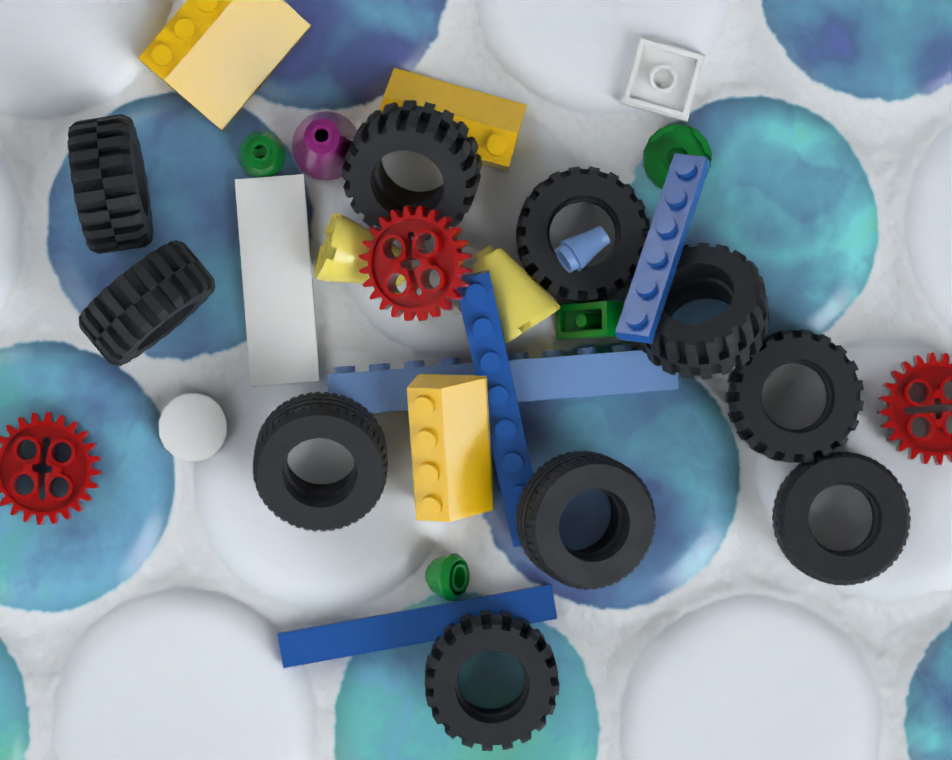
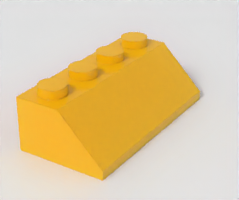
M393 69L380 106L381 112L385 105L394 102L398 103L399 107H402L405 100H415L417 106L423 107L425 102L435 104V110L442 113L446 109L454 114L453 120L457 124L463 121L469 128L467 137L472 136L476 139L479 146L476 154L481 156L482 165L509 171L527 107L526 104L405 70Z
M418 374L407 387L416 520L451 522L492 511L495 506L487 376Z

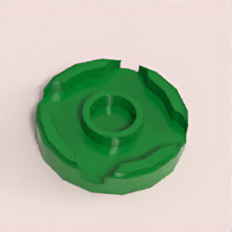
M670 124L658 129L648 139L643 151V167L647 178L659 189H663L674 153L707 157L711 167L712 152L707 139L697 129L686 125Z

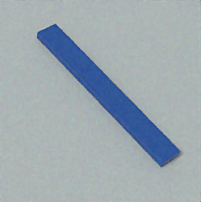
M547 584L280 632L277 635L283 668L432 642L437 637H442L444 628L450 623L458 624L461 622V617L469 613L472 617L481 615L480 610H491V614L500 615L501 610L511 612L513 618L519 619L523 617L530 624L557 619L552 585Z

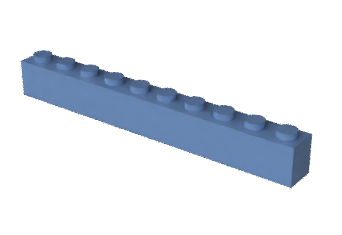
M632 344L611 346L612 352L598 353V347L578 348L577 355L563 356V350L542 351L543 358L529 359L528 352L507 354L518 402L678 390V372L675 375H671L663 371L662 366H655L642 350L633 351ZM459 358L438 359L439 366L425 367L424 360L403 362V369H390V363L370 364L369 371L355 372V366L334 367L335 374H327V385L329 394L337 393L338 396L344 395L346 398H351L372 414L408 411L407 387L418 374L475 375L473 363L459 364Z

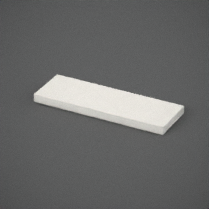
M305 175L235 179L250 387L320 382Z

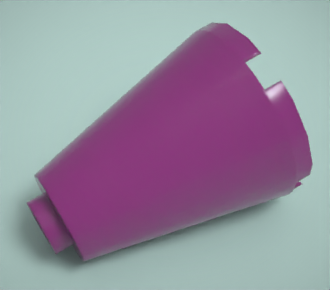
M318 112L308 116L299 124L292 140V152L297 165L303 172L315 179L329 181L342 177V167L346 161L345 156L357 129L349 119L335 112ZM328 136L325 142H318L322 137Z

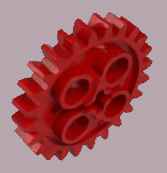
M404 206L403 215L399 210H391V220L387 217L379 218L382 229L370 227L369 231L374 239L363 240L362 242L370 249L369 254L359 255L360 259L368 261V266L361 268L359 273L369 274L370 277L362 285L363 287H374L375 290L369 298L371 300L382 298L379 309L387 310L392 307L391 317H400L403 312L405 321H413L415 315L419 321H426L428 319V312L433 318L440 317V307L444 310L453 309L450 298L454 300H461L463 298L457 288L469 287V283L462 278L463 274L473 272V269L464 266V261L472 258V254L462 252V248L469 241L457 239L462 228H449L452 218L445 216L439 220L440 210L432 209L428 214L426 206H418L416 212L412 206ZM411 232L414 233L413 239L410 238ZM429 234L435 239V248L431 253L425 248V239ZM396 239L399 240L402 246L401 254L398 257H395L392 252V244ZM419 259L420 266L412 268V261ZM433 270H436L440 276V283L436 288L429 281L430 273ZM399 275H403L407 282L403 292H400L396 286V280ZM418 288L422 291L420 295L417 294Z
M934 352L927 354L926 363H924L920 355L913 356V367L906 361L901 362L904 373L901 374L895 370L891 371L890 374L895 380L894 384L883 383L882 385L889 391V395L878 397V400L887 405L885 409L877 411V414L887 416L888 420L882 423L880 428H891L892 432L886 440L894 441L898 439L900 442L896 447V451L902 452L908 448L907 459L913 460L920 454L921 464H928L931 456H933L935 465H942L943 456L945 455L948 461L952 463V434L946 429V421L952 415V411L937 412L936 415L934 413L906 414L904 412L906 407L931 406L934 402L936 405L952 404V400L946 398L943 392L945 383L952 381V363L949 364L948 353H943L938 362ZM913 383L921 385L924 391V396L919 402L912 401L908 394L909 388ZM918 417L926 423V431L921 437L915 436L911 431V423Z
M46 412L43 421H41L38 413H32L31 423H28L24 417H19L18 424L20 428L17 429L12 425H7L6 429L10 436L0 435V443L2 444L0 449V494L3 493L5 495L0 502V506L12 503L13 507L10 513L12 516L24 511L23 522H29L33 515H36L37 525H43L48 515L51 523L57 524L59 513L66 520L72 518L70 508L82 512L84 509L80 500L92 501L93 497L87 490L89 488H99L100 486L92 480V476L102 474L101 470L93 468V463L100 461L102 457L91 456L90 452L97 446V443L86 444L85 439L90 432L85 430L78 434L76 432L79 426L78 421H73L69 426H66V415H60L57 421L54 422L52 412ZM48 437L50 445L47 451L46 464L52 466V472L45 474L46 497L41 499L40 491L44 474L42 471H38L37 467L38 464H44L45 462L44 439ZM27 440L33 441L37 447L36 455L30 460L26 459L21 453L22 444ZM62 442L67 443L72 450L71 457L66 462H61L56 456V448ZM25 474L29 475L34 481V488L29 494L21 492L18 486L19 479ZM59 477L67 480L69 484L68 493L63 497L56 495L53 490V483Z

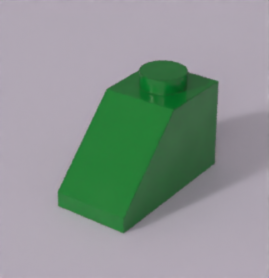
M598 301L559 305L561 308L555 312L556 340L618 338L615 330L625 301Z

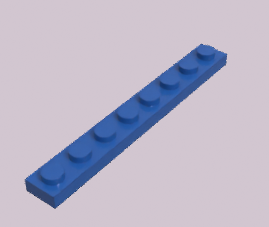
M489 270L463 275L462 278L469 283V287H458L457 290L463 297L459 300L475 375L487 376L491 448L514 548L521 546V542L518 540V533L516 532L517 525L515 524V519L517 517L515 515L518 509L516 506L520 502L519 495L523 492L521 490L523 487H526V482L528 479L530 480L533 470Z

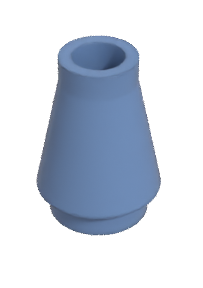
M597 226L592 230L562 240L560 246L555 249V253L561 265L569 273L574 270L581 271L605 246L610 244V240L601 226Z

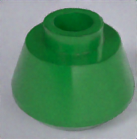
M257 131L248 135L242 141L238 153L239 162L242 168L253 177H271L278 173L284 165L286 158L285 147L282 141L273 133Z
M451 553L434 559L425 572V580L430 590L448 601H454L462 596L469 584L470 572L468 564L457 553Z

